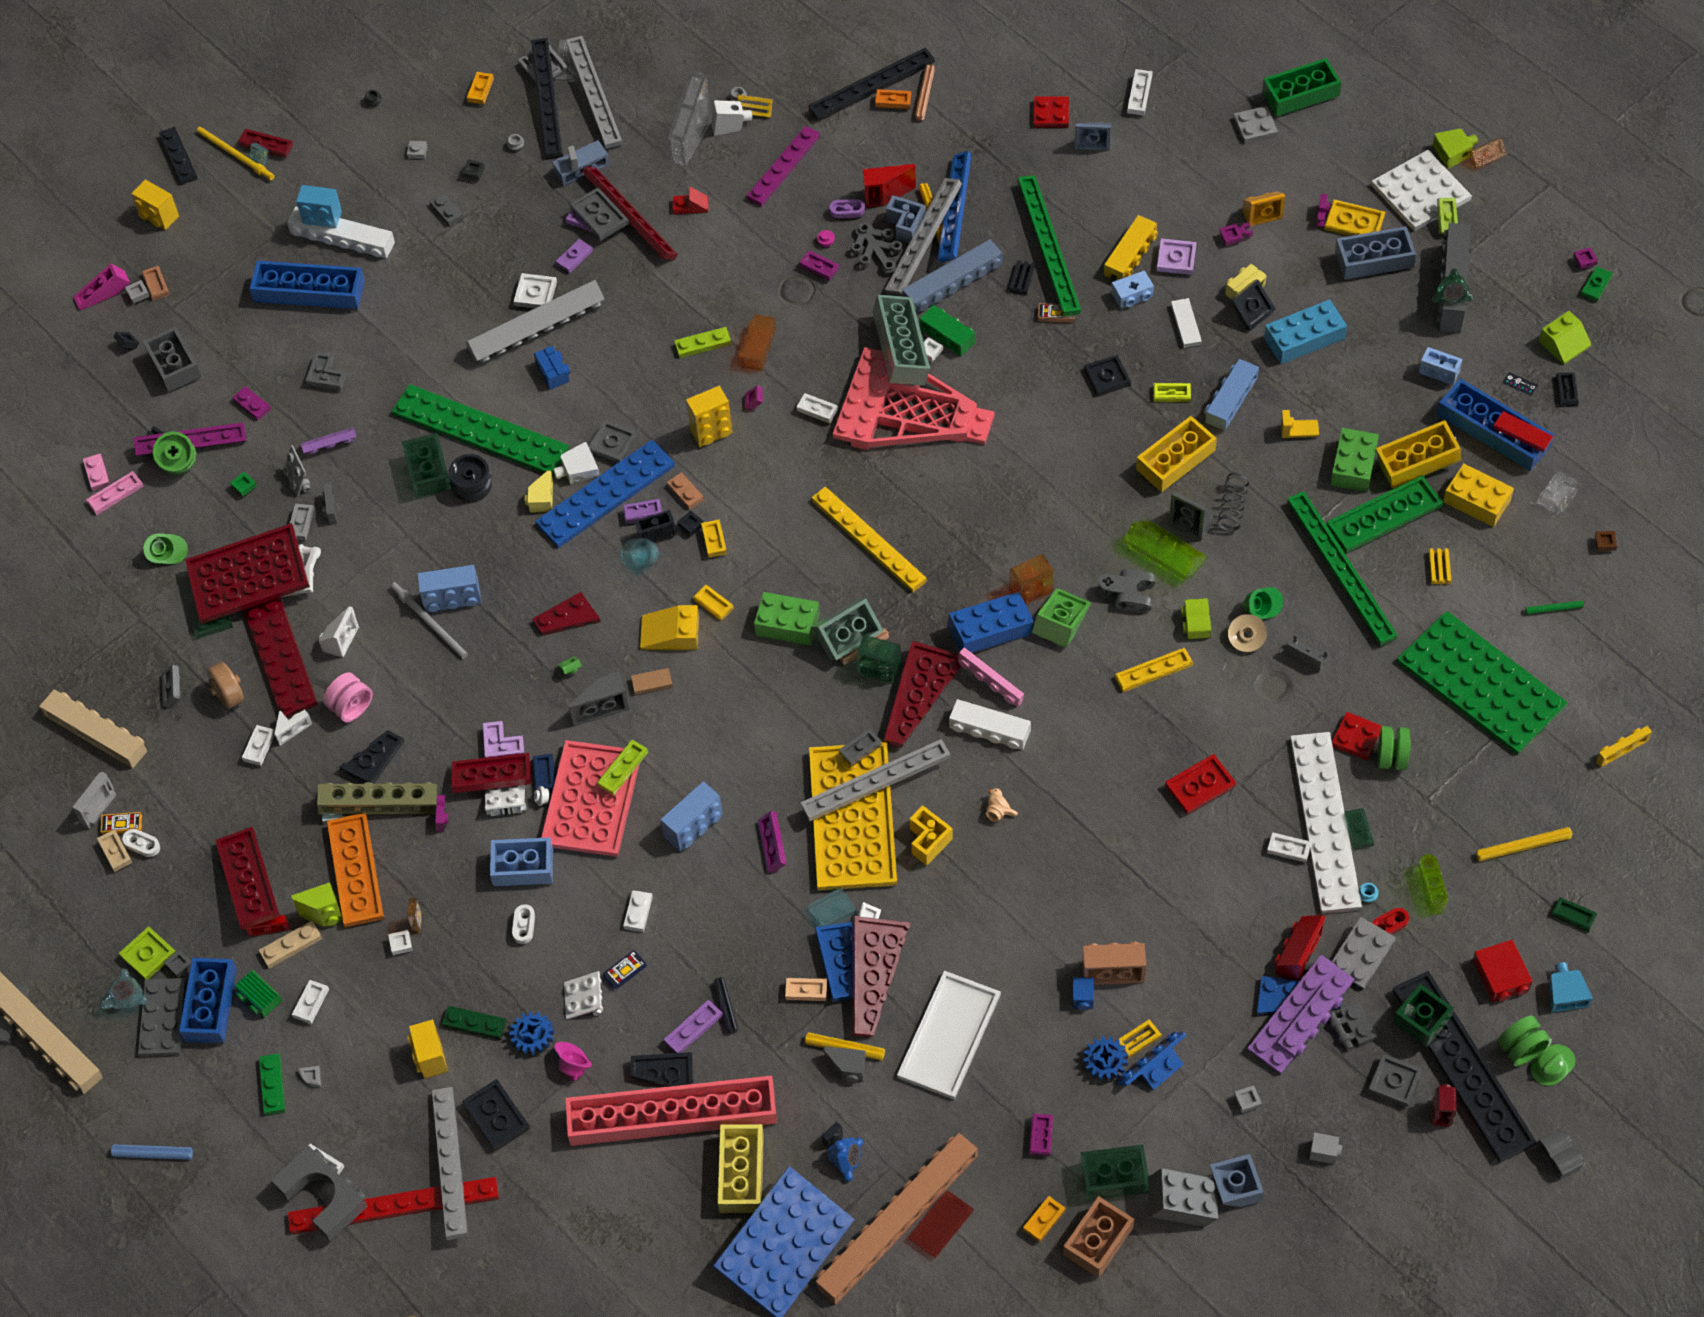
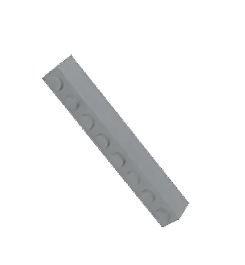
M593 280L466 341L465 344L474 362L479 360L482 363L490 359V354L496 353V355H499L506 351L505 347L509 345L515 347L521 344V339L526 337L528 340L538 336L537 332L542 329L546 332L554 328L553 324L557 322L563 324L569 321V316L573 314L577 317L585 313L584 309L590 306L591 309L600 306V301L604 300V297L596 280Z

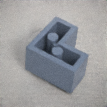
M893 195L886 207L887 222L896 224V240L910 244L926 214V205Z

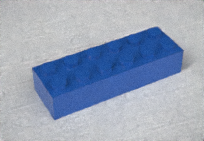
M257 261L250 292L254 302L358 309L365 279L362 268Z
M1460 378L1439 402L1437 415L1531 471L1551 448L1552 441L1543 453L1494 429L1495 422L1504 411L1553 437L1554 434Z

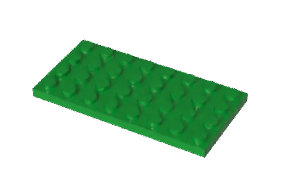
M1448 611L1440 616L1396 661L1517 756L1568 705L1566 700Z

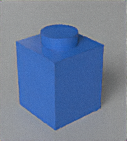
M1073 977V1008L1083 1011L1093 1009L1094 978Z

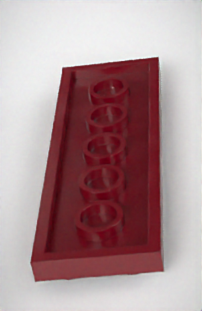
M253 826L216 839V845L241 929L244 930L279 917L280 913Z

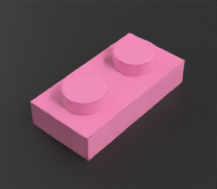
M101 453L84 458L83 461L92 491L109 486L110 482Z

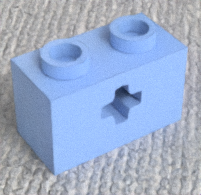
M1144 270L1112 282L1111 293L1120 309L1152 298L1154 285Z

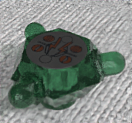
M1453 268L1450 274L1445 276L1436 289V294L1432 296V301L1435 303L1443 300V302H1461L1462 300L1471 302L1474 299L1473 295L1469 293L1470 287L1464 277L1460 276L1456 268Z

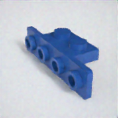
M1174 1031L1170 1033L1162 1045L1158 1044L1151 1049L1152 1053L1149 1056L1139 1059L1136 1062L1137 1066L1132 1070L1125 1071L1121 1075V1079L1117 1082L1119 1086L1129 1085L1140 1075L1150 1090L1157 1088L1184 1065L1173 1050V1047L1187 1036L1185 1032Z

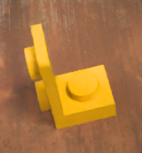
M1282 410V438L1319 437L1318 420H1294L1293 417H1290V410Z

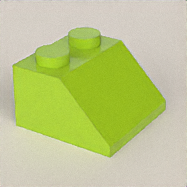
M1567 311L1541 330L1539 343L1563 365L1591 347V342L1582 322L1570 311Z
M330 882L291 895L299 917L313 921L323 927L335 925L343 920Z

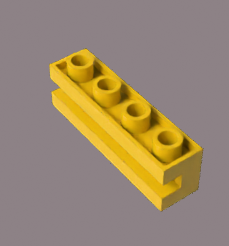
M1140 215L1136 217L1105 263L1104 276L1111 278L1114 274L1117 276V280L1132 275L1134 266L1139 265L1143 253H1147L1151 241H1155L1158 235L1156 222Z

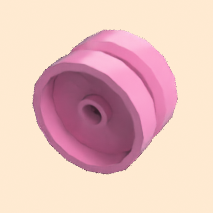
M350 672L344 673L329 685L324 694L323 703L329 710L335 712L336 716L342 721L351 722L362 715L368 708L373 692L366 684L360 682V679Z

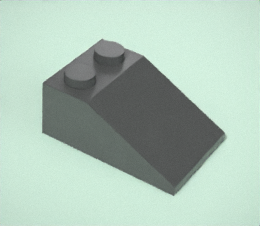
M1172 492L1169 526L1202 541L1212 526L1213 514L1206 507Z
M619 672L608 673L600 677L568 704L573 726L629 710L626 691Z

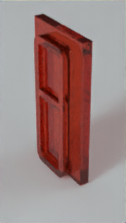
M947 1190L909 1236V1240L936 1259L973 1213L974 1209Z

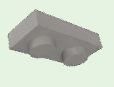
M295 504L290 523L294 526L297 540L307 539L315 510L313 505Z

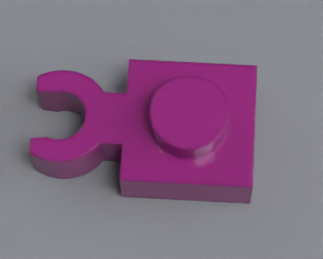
M1320 194L1317 227H1324L1326 212L1329 213L1330 202H1327L1328 194Z
M1244 223L1239 228L1237 224L1219 229L1225 246L1242 242L1243 237L1250 238L1253 236V230L1246 231L1250 229L1249 223Z
M437 795L436 832H444V825H448V813H445V795Z

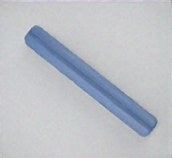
M114 1144L111 1147V1154L113 1157L190 1160L193 1157V1150L191 1147Z

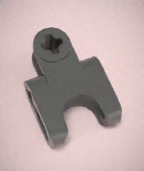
M1123 569L1120 572V576L1103 574L1099 578L1098 595L1102 599L1115 600L1117 608L1139 613H1148L1152 609L1151 599L1139 594L1138 590L1152 589L1154 587L1156 576L1153 573Z

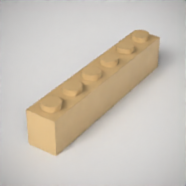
M53 690L39 706L45 717L132 769L147 752L142 738L130 735L129 731L125 728L115 726L114 722L108 718L103 719L95 710H88L80 701L77 700L75 702L71 700L64 692L60 693Z

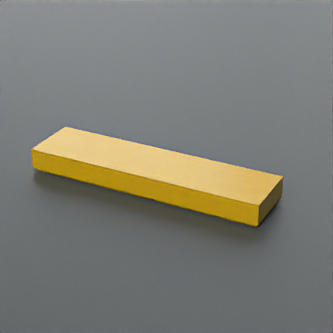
M1184 647L1116 673L1114 678L1123 693L1193 666V662Z

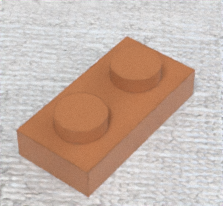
M682 472L667 482L670 490L689 510L704 501V496Z

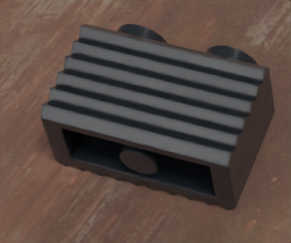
M670 510L634 520L636 533L642 546L662 540V538L676 536L675 521Z

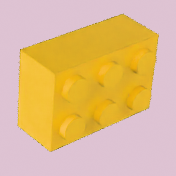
M720 385L686 399L690 431L699 447L709 445L713 441L725 438L733 433L729 401Z
M1463 463L1446 489L1443 503L1494 527L1510 503L1514 488Z

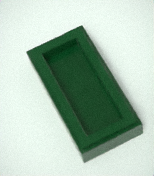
M1559 897L1551 916L1590 932L1598 913Z

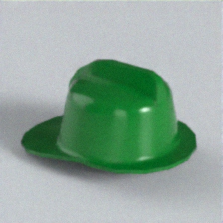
M1274 587L1261 588L1248 593L1241 607L1245 608L1247 614L1254 615L1259 619L1272 618L1281 612L1283 597L1280 591Z

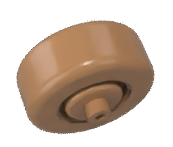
M219 662L207 669L206 673L211 685L209 690L213 696H217L225 708L230 709L243 702L244 697L239 685L241 680L237 674L234 675L224 662Z

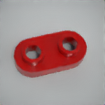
M1395 908L1375 918L1372 924L1379 928H1384V931L1392 935L1408 925L1409 914L1403 908Z

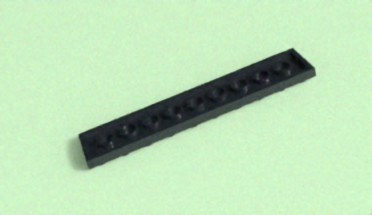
M1429 971L1409 979L1392 989L1401 1006L1419 984L1449 1004ZM1453 1010L1451 1019L1427 1047L1451 1086L1456 1089V1094L1500 1163L1535 1146L1537 1141Z

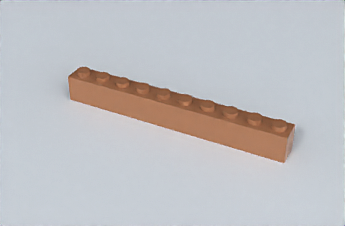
M960 1133L955 1137L949 1138L945 1144L946 1147L941 1152L937 1151L933 1155L927 1167L924 1165L918 1171L917 1177L904 1185L899 1196L895 1195L889 1201V1206L884 1211L880 1210L876 1214L875 1221L870 1226L866 1225L861 1230L860 1236L847 1244L846 1251L841 1256L837 1255L827 1270L819 1273L816 1278L817 1289L836 1305L978 1157V1148Z

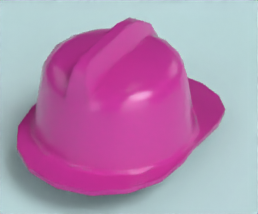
M567 1042L555 1044L554 1049L559 1056V1070L566 1074L570 1080L576 1081L578 1077L584 1075L587 1068L592 1066L591 1061L577 1046Z

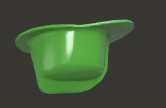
M152 534L146 539L143 546L145 557L154 563L177 564L183 561L188 552L185 540L174 534Z
M1551 1045L1533 1061L1531 1065L1532 1077L1541 1085H1555L1572 1071L1575 1066V1056L1564 1045Z

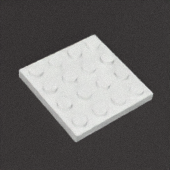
M1429 150L1371 182V186L1414 232L1438 219V198H1456V206L1459 207L1470 201L1472 197Z

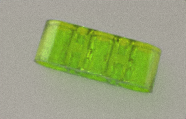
M1425 854L1421 857L1418 865L1419 879L1429 911L1433 914H1442L1446 909L1448 894L1437 858L1434 855ZM1424 865H1429L1432 868H1426ZM1433 882L1436 886H1432L1429 883ZM1435 900H1439V901H1441L1442 903H1441V904H1437V903H1435L1434 901H1435Z

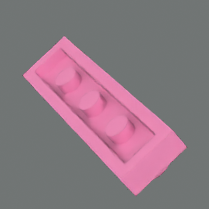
M965 647L960 651L958 661L964 669H969L978 680L986 682L991 690L1004 696V699L1009 704H1014L1018 707L1022 703L1023 692Z

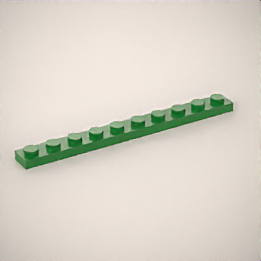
M1035 175L1018 177L1017 183L1062 316L1079 315L1081 308Z
M1305 491L1288 497L1287 503L1378 644L1382 646L1396 640L1398 634Z

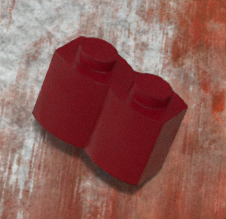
M1443 1084L1435 1089V1096L1432 1098V1124L1434 1126L1450 1127L1453 1125V1118L1456 1116V1089L1450 1085Z

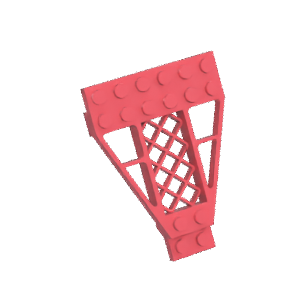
M864 347L835 426L833 438L851 442V447L865 450L877 446L941 440L969 441L985 445L995 412L977 408V403L928 374L927 381L945 393L920 388V385L911 386L890 383L882 351ZM898 395L901 400L893 403L891 398ZM915 399L918 404L910 407L908 402ZM933 403L936 408L928 411L925 406ZM905 405L906 410L902 412L897 410V407ZM951 407L953 412L945 415L943 410ZM922 409L924 413L916 416L914 412ZM891 410L895 413L893 416L885 414ZM940 413L942 417L934 420L932 415ZM908 414H911L913 419L908 420L904 419L903 417ZM926 418L930 420L928 424L920 422ZM943 422H946L948 427L944 428L939 427L938 425ZM878 424L900 429L897 437L873 439ZM904 430L920 433L919 435L903 436Z

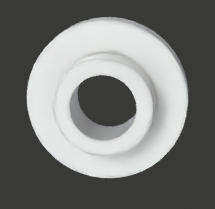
M539 786L538 790L534 792V801L537 802L538 806H543V804L548 803L549 791L543 786Z

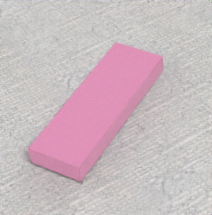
M132 471L86 499V502L93 512L98 515L144 486Z

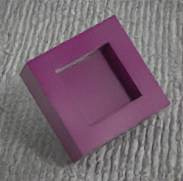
M1591 247L1573 253V258L1580 270L1595 266L1598 263Z
M756 385L745 393L746 409L751 411L763 403L762 387Z

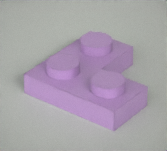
M502 721L483 723L485 758L525 753L523 735L504 738Z

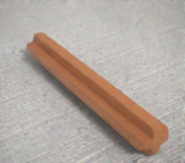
M926 65L915 112L916 121H923L935 71L933 65Z

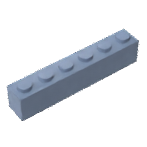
M990 239L902 289L903 297H912L916 313L924 311L928 306L941 301L942 298L955 293L961 287L969 285L975 279L983 277L989 271L1000 267L1003 264V253Z

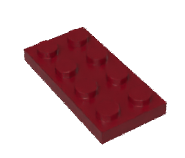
M529 753L452 761L453 793L531 784Z

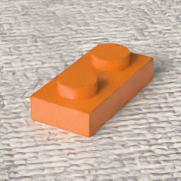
M877 89L876 107L910 109L911 91Z

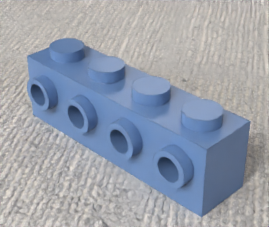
M1241 359L1238 360L1236 365L1233 364L1231 366L1228 378L1225 377L1223 379L1220 391L1215 392L1212 399L1213 402L1211 405L1208 404L1204 411L1206 423L1224 431L1227 429L1258 378V366Z

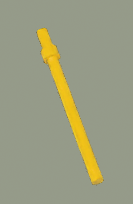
M202 127L197 128L196 132L254 169L256 174L263 175L270 181L275 178V175L266 170V167L262 164L255 163Z

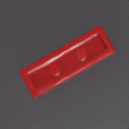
M1504 411L1493 427L1543 453L1553 439L1552 435Z

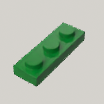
M280 1053L260 1056L264 1114L268 1116L285 1113Z

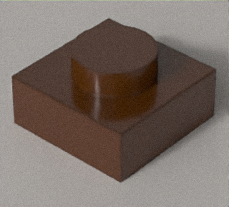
M1615 531L1595 532L1597 551H1616Z

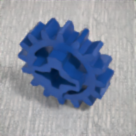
M529 1011V1016L522 1013V1019L515 1018L516 1025L511 1024L510 1026L512 1031L509 1032V1035L512 1038V1045H516L517 1051L523 1049L524 1055L528 1051L535 1055L536 1050L543 1053L542 1048H549L548 1042H553L552 1035L555 1033L552 1028V1022L548 1021L546 1015L541 1018L540 1012L533 1015L532 1011Z
M1101 1036V1041L1094 1038V1045L1088 1043L1087 1048L1089 1051H1084V1056L1087 1057L1083 1059L1084 1064H1088L1086 1071L1092 1070V1077L1094 1078L1096 1075H1099L1100 1081H1102L1103 1077H1107V1080L1110 1081L1111 1076L1117 1079L1118 1072H1125L1123 1066H1128V1061L1125 1060L1128 1058V1053L1124 1052L1126 1050L1125 1045L1120 1046L1119 1039L1113 1042L1112 1036L1108 1040ZM1104 1052H1106V1056L1108 1057V1065H1106V1062L1103 1058Z

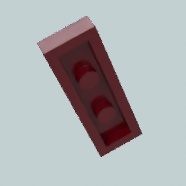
M246 128L238 140L239 146L287 158L293 147L291 140Z

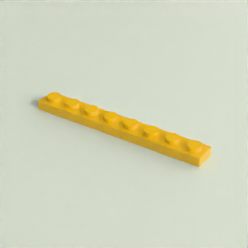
M824 487L812 496V502L912 593L927 582V578L827 487Z

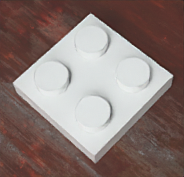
M522 273L514 299V306L537 308L552 301L557 284L556 277Z

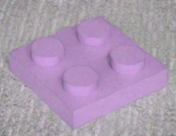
M1161 239L1157 271L1193 275L1197 242Z

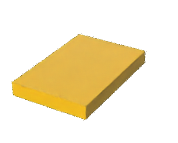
M1333 200L1324 230L1347 236L1377 232L1381 229L1385 212Z

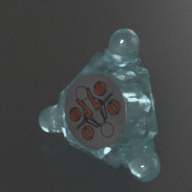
M122 969L120 971V978L112 984L106 994V1000L101 1003V1007L103 1009L110 1007L115 1009L130 1008L135 1005L146 1004L147 998L143 996V990L137 981L129 976L128 970Z

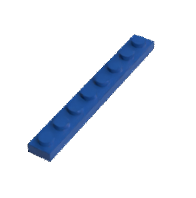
M969 151L953 155L950 179H959L962 185L944 217L938 260L941 263L957 259L972 156Z

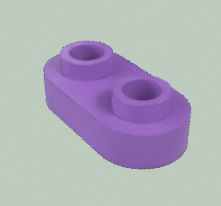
M858 199L835 200L830 204V214L834 218H858L865 213V204Z

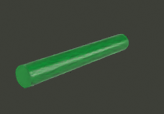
M1583 600L1525 607V613L1528 615L1583 608L1584 603Z

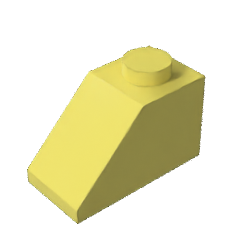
M551 471L544 473L528 487V495H525V505L529 506L530 513L548 512L552 509L553 478Z

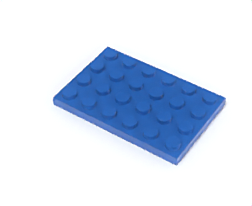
M789 1166L712 1267L773 1317H783L855 1219Z

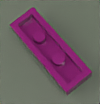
M770 811L758 819L767 871L775 873L786 865V858L777 812Z

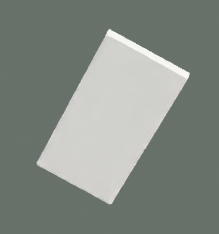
M944 971L900 1067L897 1078L955 1100L1001 996V992Z

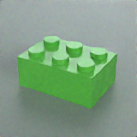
M1342 428L1332 473V486L1368 492L1379 434Z
M763 592L754 623L755 635L811 646L815 633L811 626L818 622L820 615L819 602Z

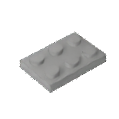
M1360 917L1332 963L1353 977V984L1364 990L1395 942L1396 937Z

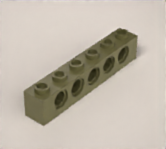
M369 782L363 784H318V814H361L365 812L366 814H436L437 784L430 782L422 784H412L410 782L403 784H393L390 782L383 784ZM336 796L342 797L340 799H335ZM381 796V798L375 799L374 797Z

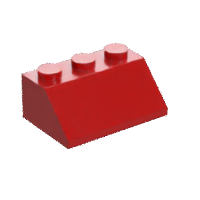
M1301 916L1299 922H1294L1291 929L1293 934L1290 939L1286 938L1282 947L1284 952L1282 955L1278 954L1274 965L1277 966L1275 974L1288 980L1300 981L1304 969L1322 936L1325 916Z

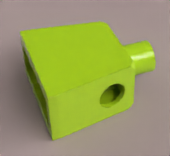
M1462 129L1435 133L1432 145L1447 169L1470 158L1473 146L1478 144V138L1475 134L1467 137Z

